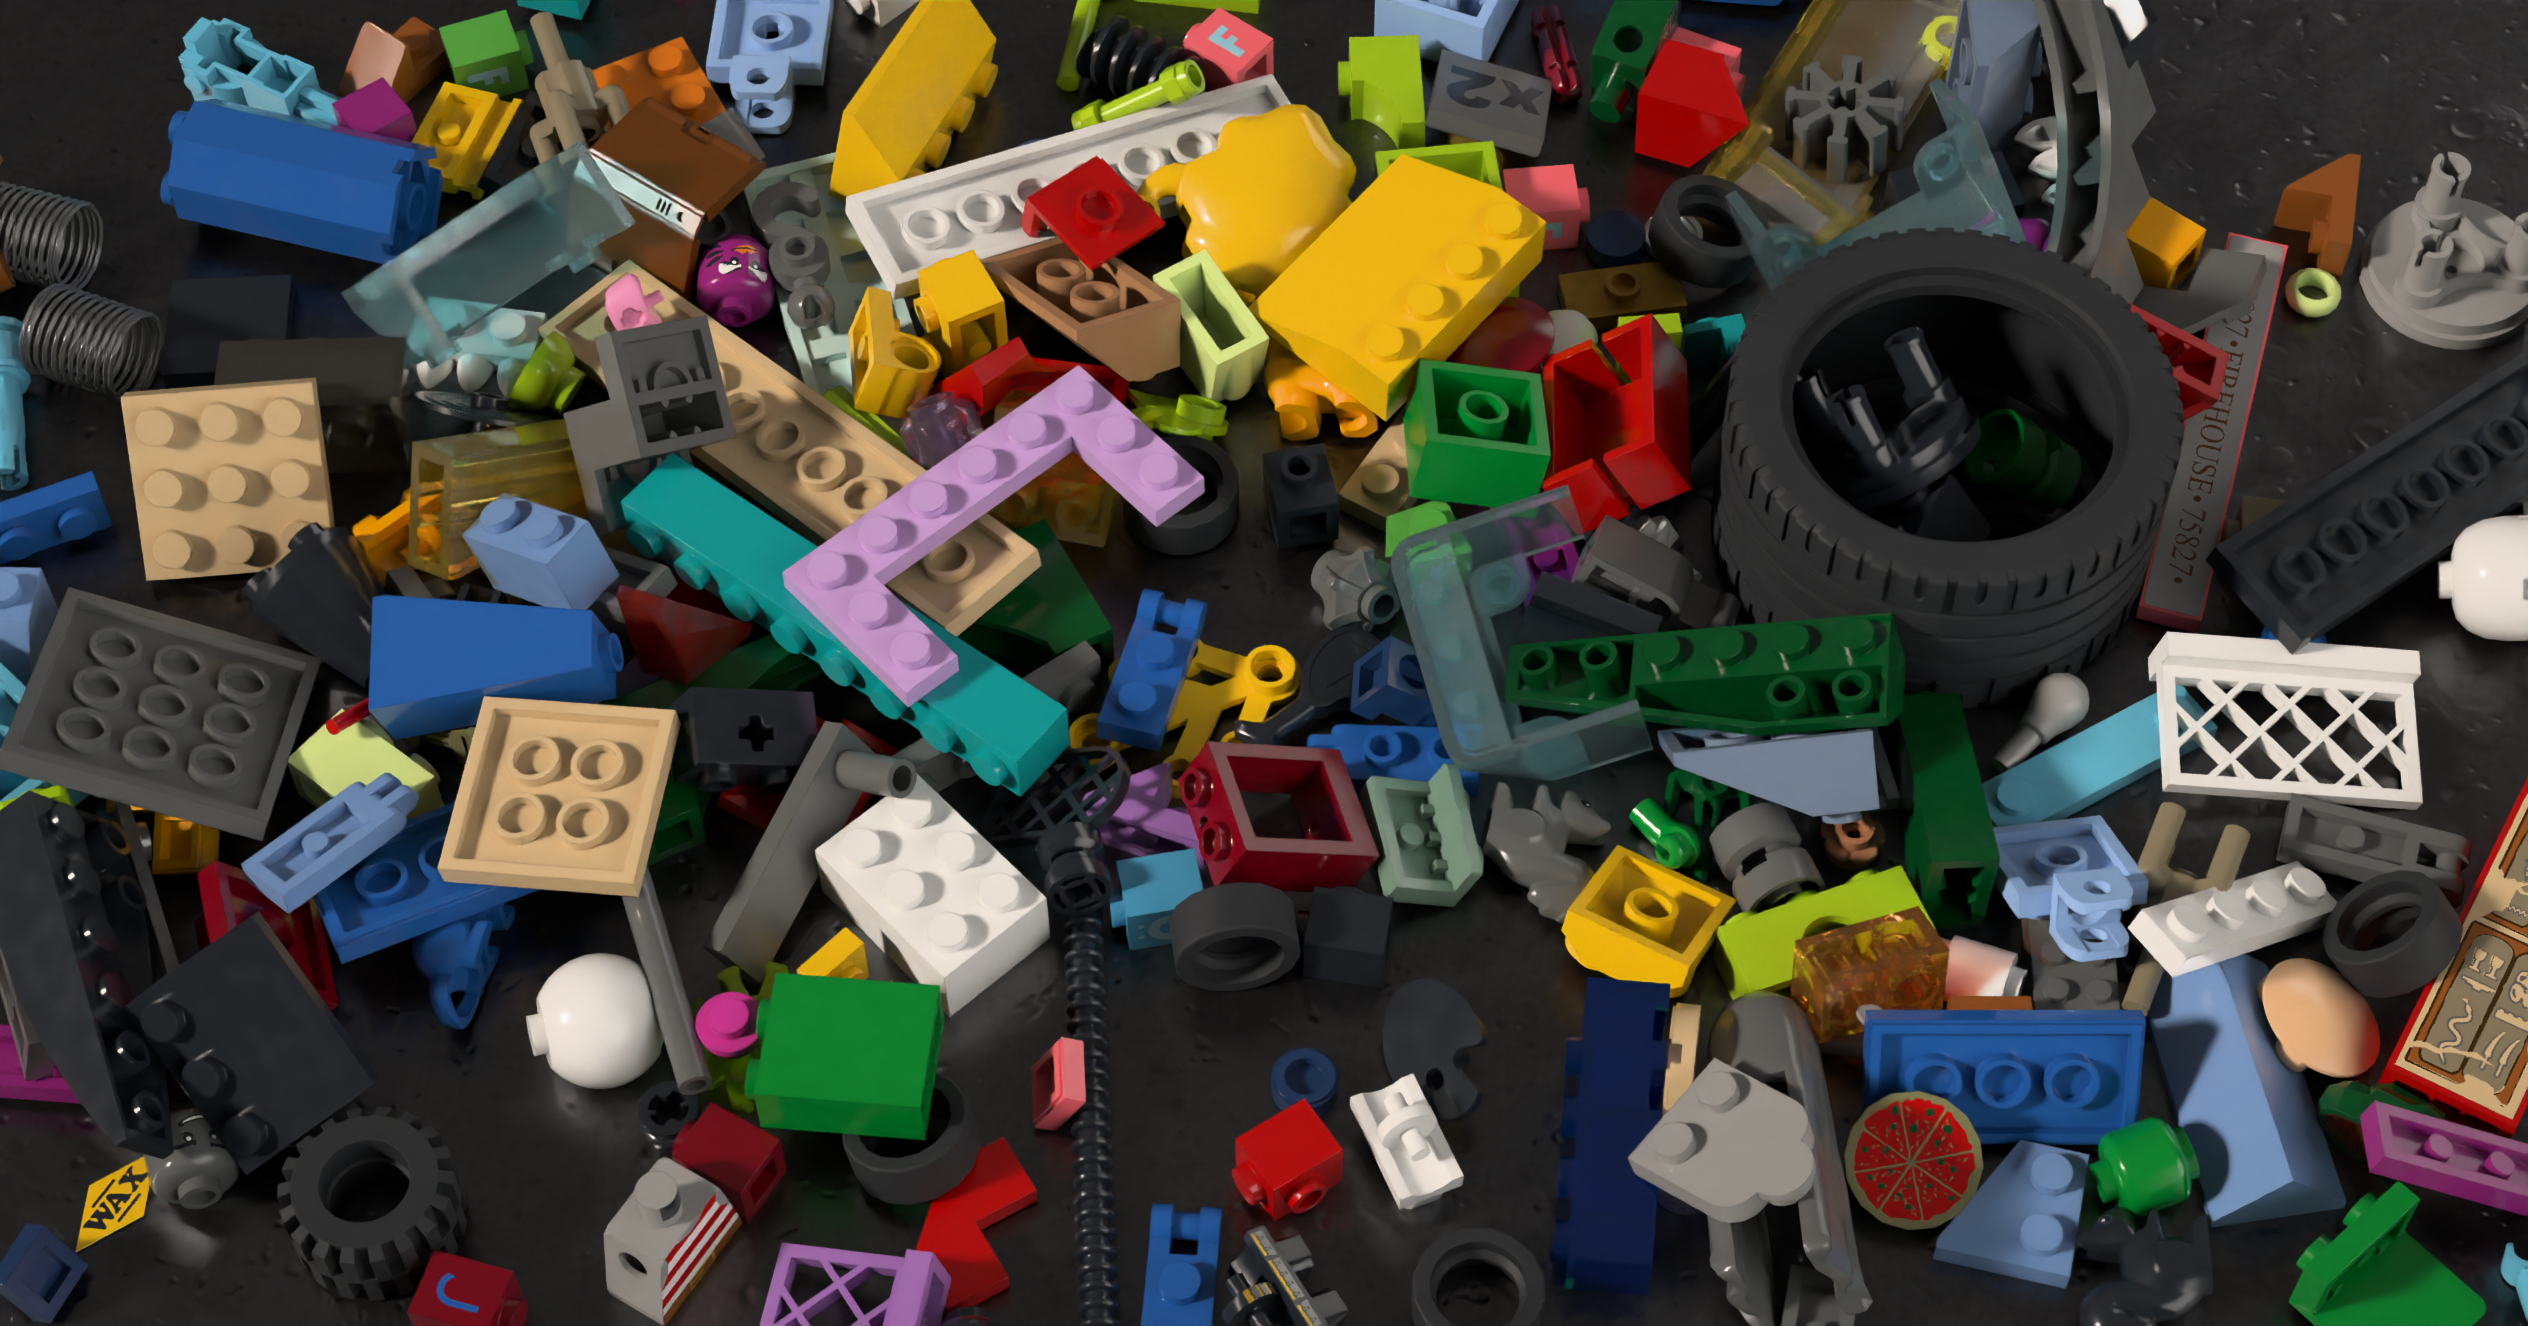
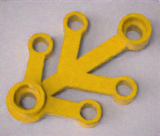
M1199 639L1194 653L1196 656L1192 658L1186 678L1193 677L1202 670L1228 678V680L1209 686L1185 678L1166 733L1185 725L1186 727L1174 754L1167 757L1163 763H1170L1172 765V773L1185 771L1209 741L1219 716L1225 709L1245 702L1238 720L1251 722L1265 721L1271 707L1289 702L1299 692L1301 668L1297 660L1286 649L1276 645L1260 646L1245 657L1205 645ZM1120 658L1113 661L1109 667V688ZM1265 677H1275L1279 679L1275 682L1261 681V679ZM1098 713L1079 717L1069 728V749L1100 745L1110 746L1120 754L1121 750L1131 747V745L1097 737ZM1234 731L1227 733L1220 741L1243 743L1235 738ZM1102 758L1091 759L1089 761L1094 766ZM1114 760V761H1113L1109 766H1107L1105 769H1107L1108 767H1110V766H1111L1112 764H1114L1116 761ZM1172 779V797L1181 798L1178 780Z

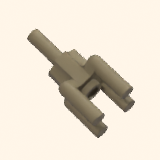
M540 12L530 19V23L548 69L539 73L534 84L546 118L531 127L530 138L553 199L560 200L571 196L574 193V187L558 144H562L569 165L571 167H580L589 148L608 132L606 126L608 119L611 127H613L631 110L625 94L619 86L608 85L599 90L591 68L585 67L581 60H569L552 13Z
M2163 802L2159 807L2137 864L2138 868L2149 880L2147 904L2132 905L2129 910H2126L2127 914L2133 921L2142 909L2212 887H2216L2219 891H2228L2237 877L2240 863L2250 839V833L2238 825L2225 826L2206 878L2200 879L2197 875L2185 869H2170L2169 863L2175 850V841L2184 821L2186 811L2176 803ZM2128 929L2129 941L2140 949L2141 955L2121 1007L2123 1010H2142L2145 1017L2150 1009L2164 968Z

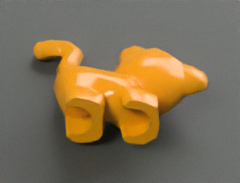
M1270 338L1263 381L1268 395L1275 405V410L1279 412L1282 437L1290 441L1308 440L1317 437L1322 423L1321 414H1334L1338 418L1341 433L1345 437H1367L1378 430L1379 416L1297 355L1290 352V350L1274 338Z

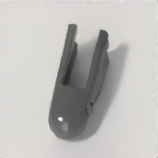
M1767 990L1754 991L1743 995L1722 1008L1715 1020L1707 1043L1708 1063L1716 1058L1796 1100L1806 1110L1815 1134L1814 1146L1811 1151L1816 1161V1174L1811 1189L1798 1200L1803 1247L1815 1269L1833 1279L1836 1300L1845 1314L1855 1315L1865 1312L1871 1306L1873 1300L1864 1284L1859 1264L1849 1197L1832 1117L1821 1051L1807 1015L1789 997ZM1764 1208L1754 1217L1736 1223L1721 1222L1707 1215L1711 1251L1710 1266L1720 1278L1727 1281V1300L1741 1312L1744 1319L1751 1326H1780L1770 1241Z

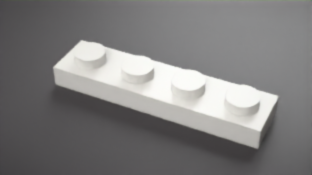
M2295 861L2234 880L2233 885L2228 891H2219L2216 887H2212L2142 909L2128 929L2173 978L2323 928L2328 916L2338 902L2326 891L2324 882L2317 874L2305 868L2299 861Z

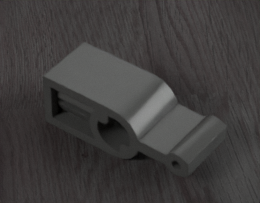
M1609 515L1604 517L1582 549L1571 579L1573 583L1663 616L1657 632H1665L1672 628L1690 630L1735 626L1741 607V602L1735 595L1726 592L1719 593L1693 579V566L1682 554Z

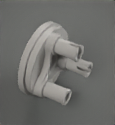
M2448 152L2445 165L2441 169L2445 160L2443 153L2433 159L2427 184L2417 192L2415 200L2405 203L2390 212L2370 231L2359 258V281L2362 291L2373 310L2387 324L2407 337L2424 344L2445 349L2470 350L2489 347L2511 338L2528 323V212L2519 215L2514 222L2490 206L2461 198L2464 185L2469 179L2472 170L2471 164L2461 154Z

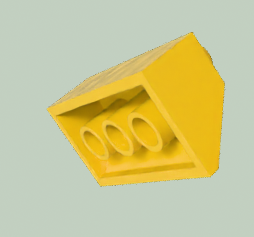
M921 0L843 111L828 195L846 202V196L926 174L930 166L936 169L941 166L951 144V134L954 130L960 133L965 130L974 111L975 98L977 95L985 98L989 94L998 73V65L992 63L997 39L970 0Z

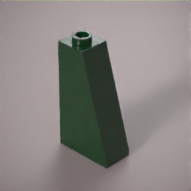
M1916 691L1904 695L1903 713L1889 724L1886 730L1892 773L1900 794L1898 814L1907 876L1936 930L1982 928L2000 863V855L1959 693L1936 694L1932 691Z

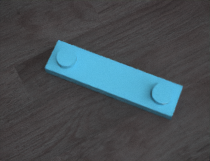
M2175 685L2176 702L2197 722L2205 714L2204 710L2183 686ZM2157 692L1983 783L1982 786L1993 827L2063 820L2161 768ZM2210 720L2203 728L2214 738L2218 727ZM2178 726V737H2180L2185 732ZM2190 739L2179 749L2180 757L2200 746Z

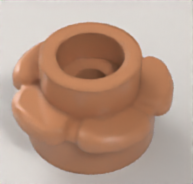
M1862 811V819L1856 822L1845 824H1827L1823 822L1820 830L1821 836L1825 838L1823 846L1829 860L1836 866L1848 870H1857L1869 865L1878 857V848L1882 847L1886 840L1882 824L1877 820L1873 821L1867 811ZM1855 832L1859 835V838H1851L1847 836V833Z

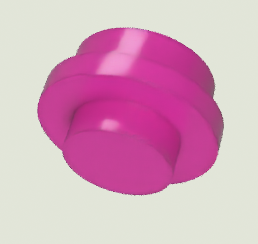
M726 992L718 994L705 1002L700 1008L695 1022L697 1036L702 1046L710 1053L724 1059H738L752 1052L761 1040L757 1038L756 1034L759 1006L757 1001L743 993Z

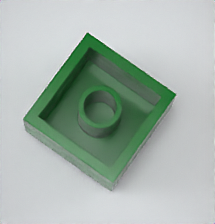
M1419 358L1403 412L1410 497L1429 499L1431 501L1437 500L1486 506L1499 510L1510 509L1533 512L1551 457L1541 375Z

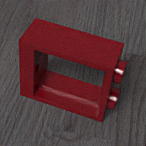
M1208 741L1178 779L1182 801L1187 806L1199 841L1200 853L1206 861L1214 886L1235 882L1262 883L1288 892H1313L1314 886L1330 889L1339 886L1354 887L1379 857L1340 749ZM1239 791L1290 794L1306 839L1256 837Z

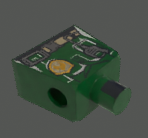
M1614 0L1591 54V93L1593 97L1588 108L1595 117L1605 122L1616 123L1620 121L1625 109L1637 113L1638 92L1666 39H1671L1676 28L1681 27V0Z

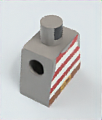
M667 1157L658 1159L650 1171L638 1180L635 1190L607 1225L604 1232L608 1294L659 1324L666 1326L742 1225L741 1218L721 1189ZM644 1267L647 1271V1274L641 1272L644 1269Z

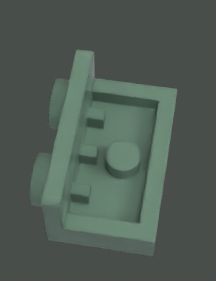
M1444 763L1428 782L1370 776L1360 789L1367 824L1379 853L1376 865L1383 896L1393 897L1394 902L1454 907L1482 876L1484 863L1483 852L1477 844L1470 816V798L1468 792L1463 787L1459 766L1457 764Z

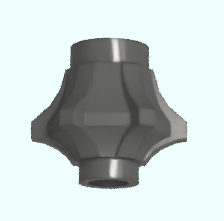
M1369 546L1358 548L1354 553L1334 549L1322 555L1313 568L1311 584L1324 602L1323 621L1326 627L1333 631L1341 626L1348 625L1362 628L1370 633L1375 624H1383L1390 620L1396 612L1398 613L1402 602L1399 601L1396 593V580L1404 568L1401 560L1395 556L1382 559L1374 558V550Z

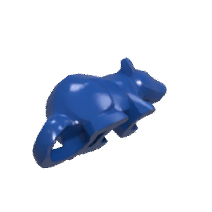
M503 903L412 938L411 952L413 963L420 976L429 984L430 1002L434 1014L442 1025L458 1030L466 1028L472 1020L479 999L483 996L484 986L493 972L499 957V947L489 945L491 931L508 930L514 919V906L504 905ZM464 991V997L455 1009L451 1000V993Z

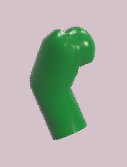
M1649 797L1641 801L1630 813L1629 821L1655 847L1656 857L1664 867L1678 869L1691 866L1700 857L1702 850L1701 841L1695 830L1675 821L1654 798Z

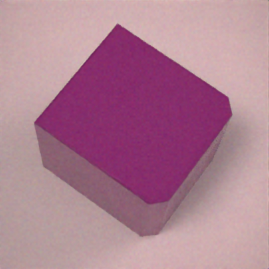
M383 77L332 103L338 126L412 142L417 133L412 111Z

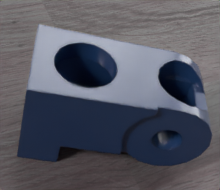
M1390 635L1354 663L1350 712L1371 721L1383 713L1413 727L1473 729L1475 680L1472 675L1463 669Z

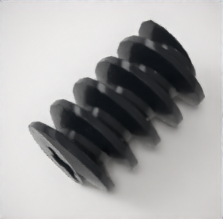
M1122 15L1115 16L1106 26L1094 30L1085 40L1076 59V71L1081 77L1092 79L1097 86L1110 89L1119 98L1159 80L1160 73L1178 62H1184L1185 58L1184 50L1179 46H1172L1166 50V41L1161 36H1153L1148 40V32L1143 26L1135 25L1129 30L1130 23ZM1197 56L1189 57L1188 59L1193 60L1203 73L1202 59Z

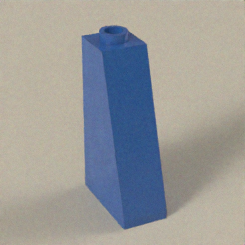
M393 595L373 597L368 710L397 740L476 725L484 696L587 704L616 698V672L622 671L624 664L622 646L617 635L609 633L592 610Z

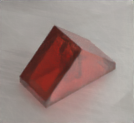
M621 584L617 593V600L641 670L685 686L745 640L751 630L752 624Z

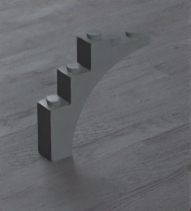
M2032 0L2041 27L2051 74L2057 130L2055 205L2047 250L2063 256L2064 261L2070 265L2075 262L2089 271L2088 275L2093 279L2095 277L2100 278L2111 287V292L2114 295L2119 293L2127 302L2132 304L2144 287V283L2125 233L2150 199L2132 149V144L2152 118L2156 109L2138 59L2125 61L2104 0Z

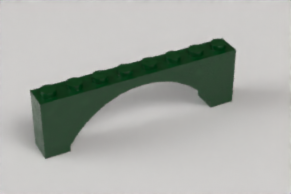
M1046 519L1026 527L1010 529L1038 549L1042 566L957 637L986 656L1019 664L1034 671L1086 640L1100 656L1101 670L1110 667L1114 661L1112 628ZM770 633L741 647L722 650L708 661L679 673L665 674L646 687L620 698L604 700L599 704L667 709L690 687L794 691L802 684L825 672L820 664L802 652L793 654L785 650ZM672 762L650 849L648 866L707 841L702 821L711 792L700 791L696 783H674Z

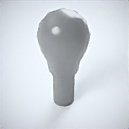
M2053 673L2038 682L2032 692L2027 709L2018 722L2019 728L1990 759L1992 766L2000 774L2023 763L2039 744H2047L2056 735L2074 727L2085 718L2089 711L2090 699L2088 689L2081 679L2070 673Z

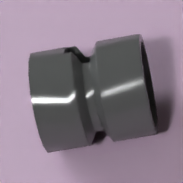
M1765 802L1743 808L1727 817L1715 828L1709 837L1708 846L1723 875L1729 881H1733L1732 892L1743 912L1756 911L1760 913L1784 905L1790 898L1804 891L1816 890L1819 893L1825 891L1826 884L1807 850L1800 848L1802 839L1788 812L1780 804Z

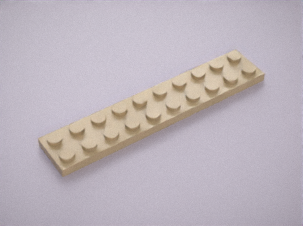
M629 259L538 328L542 340L552 331L559 333L569 343L574 352V366L586 373L587 377L606 391L608 390L594 337L617 331L605 307L606 292L612 284L627 274H633L640 280L644 296L659 289L664 301L653 307L661 318L662 323L707 315ZM707 315L737 438L690 450L689 452L819 547L927 471ZM985 513L884 586L899 600L957 637L1042 565L1037 548Z

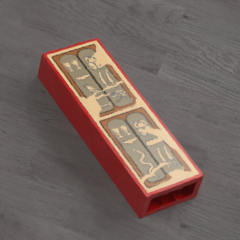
M2528 777L2459 916L2463 927L2460 948L2449 965L2425 985L2378 1084L2392 1082L2425 1102L2432 1103L2446 1114L2444 1118L2446 1121L2509 1139L2512 1138L2528 1105Z

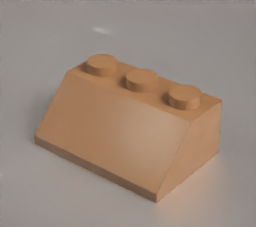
M1060 238L980 260L999 290L1127 381H1146L1152 379L1156 373L1180 366L1181 300L1117 257L1091 271Z

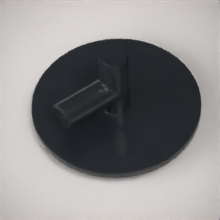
M418 391L414 394V402L425 408L473 421L472 431L463 441V447L467 453L463 478L469 481L487 483L498 426L546 432L559 431L562 427V421L552 415L508 406V398L495 394L472 392V395L441 391Z

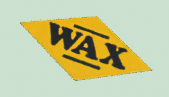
M144 1156L89 1185L76 1252L144 1216L150 1188Z

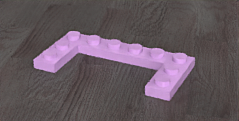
M1078 365L783 571L784 586L907 707H910L959 671L958 656L884 586L886 583L1071 452L1077 454L1156 527L1205 493L1204 477Z

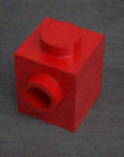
M1305 1098L1235 1139L1236 1168L1232 1169L1234 1182L1244 1199L1252 1206L1260 1203L1273 1222L1291 1211L1295 1214L1308 1211L1324 1198L1328 1189L1342 1181L1343 1149Z

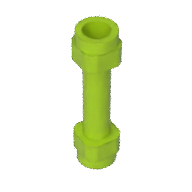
M1188 59L1184 62H1178L1160 73L1159 80L1109 103H1106L1103 99H1098L1084 108L1075 111L1071 117L1073 129L1075 131L1151 109L1168 101L1177 106L1205 90V80L1202 71L1193 60Z

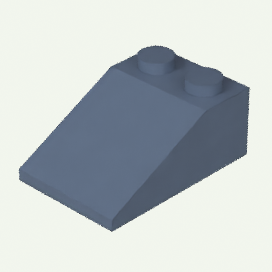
M1693 727L1658 731L1659 744L1674 767L1813 817L1822 816V822L1852 823L1862 819V811L1880 809L1873 731L1869 727L1759 736Z

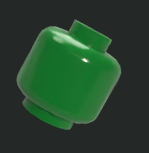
M2149 1117L2103 1135L2098 1144L2100 1161L2089 1165L2094 1186L2102 1202L2106 1204L2115 1200L2119 1207L2128 1209L2135 1218L2149 1214L2150 1209L2161 1210L2183 1202L2191 1194L2192 1180L2200 1177L2195 1152L2181 1126L2171 1128L2159 1117Z

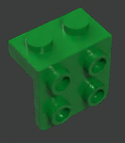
M2399 1180L2380 1198L2372 1192L2363 1196L2345 1216L2343 1224L2347 1228L2333 1241L2326 1234H2323L2305 1250L2296 1263L2303 1272L2289 1299V1303L2314 1326H2476L2486 1313L2484 1300L2405 1231L2421 1199Z

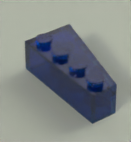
M1587 977L1581 1035H1567L1564 1076L1577 1077L1576 1096L1563 1095L1560 1137L1573 1138L1572 1158L1559 1157L1556 1198L1569 1199L1568 1220L1555 1219L1552 1261L1565 1262L1564 1288L1648 1296L1653 1266L1657 1186L1637 1176L1629 1163L1628 1157L1662 1119V1111L1658 1110V1105L1661 1104L1667 1041H1663L1667 1011L1669 1010L1670 984Z

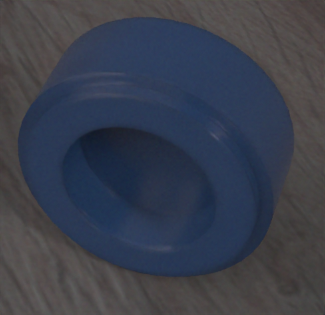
M1607 211L1594 217L1588 225L1586 252L1594 263L1603 268L1634 265L1640 261L1644 254L1646 241L1645 227L1637 217L1627 212Z
M1297 1048L1283 1054L1275 1063L1271 1073L1273 1100L1278 1108L1283 1111L1305 1098L1318 1117L1325 1114L1333 1107L1339 1093V1073L1334 1061L1322 1051L1313 1048Z

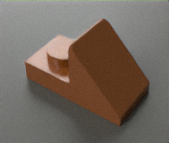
M414 16L393 34L388 33L370 21H366L360 30L338 88L337 96L343 98L383 77L403 102L407 104L448 67L440 31Z
M2351 153L2289 184L2283 190L2274 219V225L2277 227L2311 232L2308 253L2317 254V268L2329 272L2336 278L2338 283L2340 282L2352 246L2361 155Z

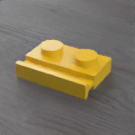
M444 82L412 140L413 143L435 147L438 158L429 159L428 163L429 167L441 169L443 177L442 191L457 194L458 190L470 192L473 199L481 200L485 191L480 189L478 185L519 111L523 100L514 98L512 103L500 100L499 95L496 93Z

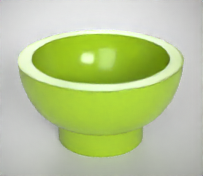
M552 331L536 349L510 393L508 406L529 412H542L550 408L561 415L571 404L585 380L586 373L574 366V352L569 343L559 333Z

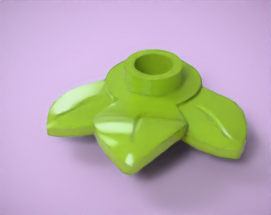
M1133 389L1128 390L1129 399L1137 407V409L1130 411L1150 429H1158L1161 432L1178 436H1198L1209 441L1213 440V436L1227 434L1229 423L1224 419L1227 407L1216 400L1191 394L1180 395L1179 399L1176 400Z

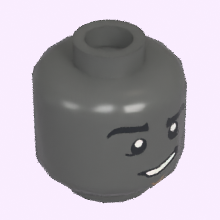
M192 1101L176 1103L170 1106L174 1153L165 1159L143 1154L150 1186L153 1192L162 1200L181 1204L188 1209L208 1207L216 1203L221 1198L222 1193L232 1187L240 1175V1166Z

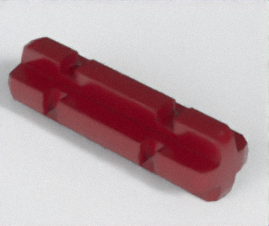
M1550 5L1546 8L1539 6L1531 14L1533 19L1531 21V28L1534 38L1539 41L1537 48L1546 78L1552 82V98L1560 104L1567 101L1576 102L1583 95L1582 88L1584 83L1580 70L1575 67L1578 63L1568 31L1565 27H1562L1565 24L1562 11L1555 5Z

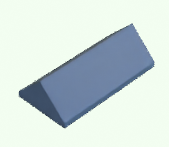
M2246 954L2173 978L2164 969L2148 1014L2145 1016L2148 1034L2177 1125L2181 1126L2187 1134L2198 1161L2200 1177L2195 1179L2210 1228L2344 1208L2347 1202L2323 1130L2316 1120L2317 1113L2303 1072L2293 1071L2285 1066L2276 1053L2275 1043L2278 1038L2268 1022L2263 1003L2259 999L2256 989L2258 982L2269 973L2267 965Z

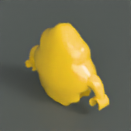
M1285 104L1261 115L1239 116L1223 125L1218 136L1216 150L1187 163H1171L1160 167L1141 183L1137 194L1159 217L1161 210L1157 203L1158 200L1165 197H1175L1176 209L1187 228L1182 245V256L1184 259L1205 249L1245 305L1249 307L1352 204L1348 194L1354 185L1357 170L1350 154L1334 141L1320 115L1306 105Z

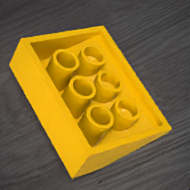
M1401 154L1248 309L1268 335L1377 416L1387 421L1407 401L1418 359L1445 361L1542 261L1546 221L1498 187Z

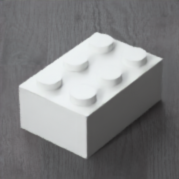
M918 774L915 787L907 797H884L815 850L822 891L916 984L940 985L943 1011L949 1017L1050 939L1047 898Z

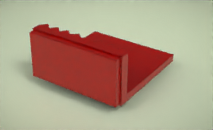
M1095 156L1027 197L1020 225L1029 237L1034 238L1038 237L1039 231L1046 232L1047 227H1049L1093 271L1163 228L1165 222L1103 158L1100 159L1098 156Z

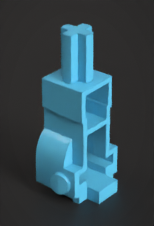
M201 17L183 37L186 49L178 58L185 75L184 83L191 90L195 101L218 99L338 126L332 103L341 98L320 89L314 66L286 54L283 56L266 49L260 42L253 39L250 28L227 18H223L221 22H218L214 19L210 21ZM242 63L254 67L248 75L236 71V69Z

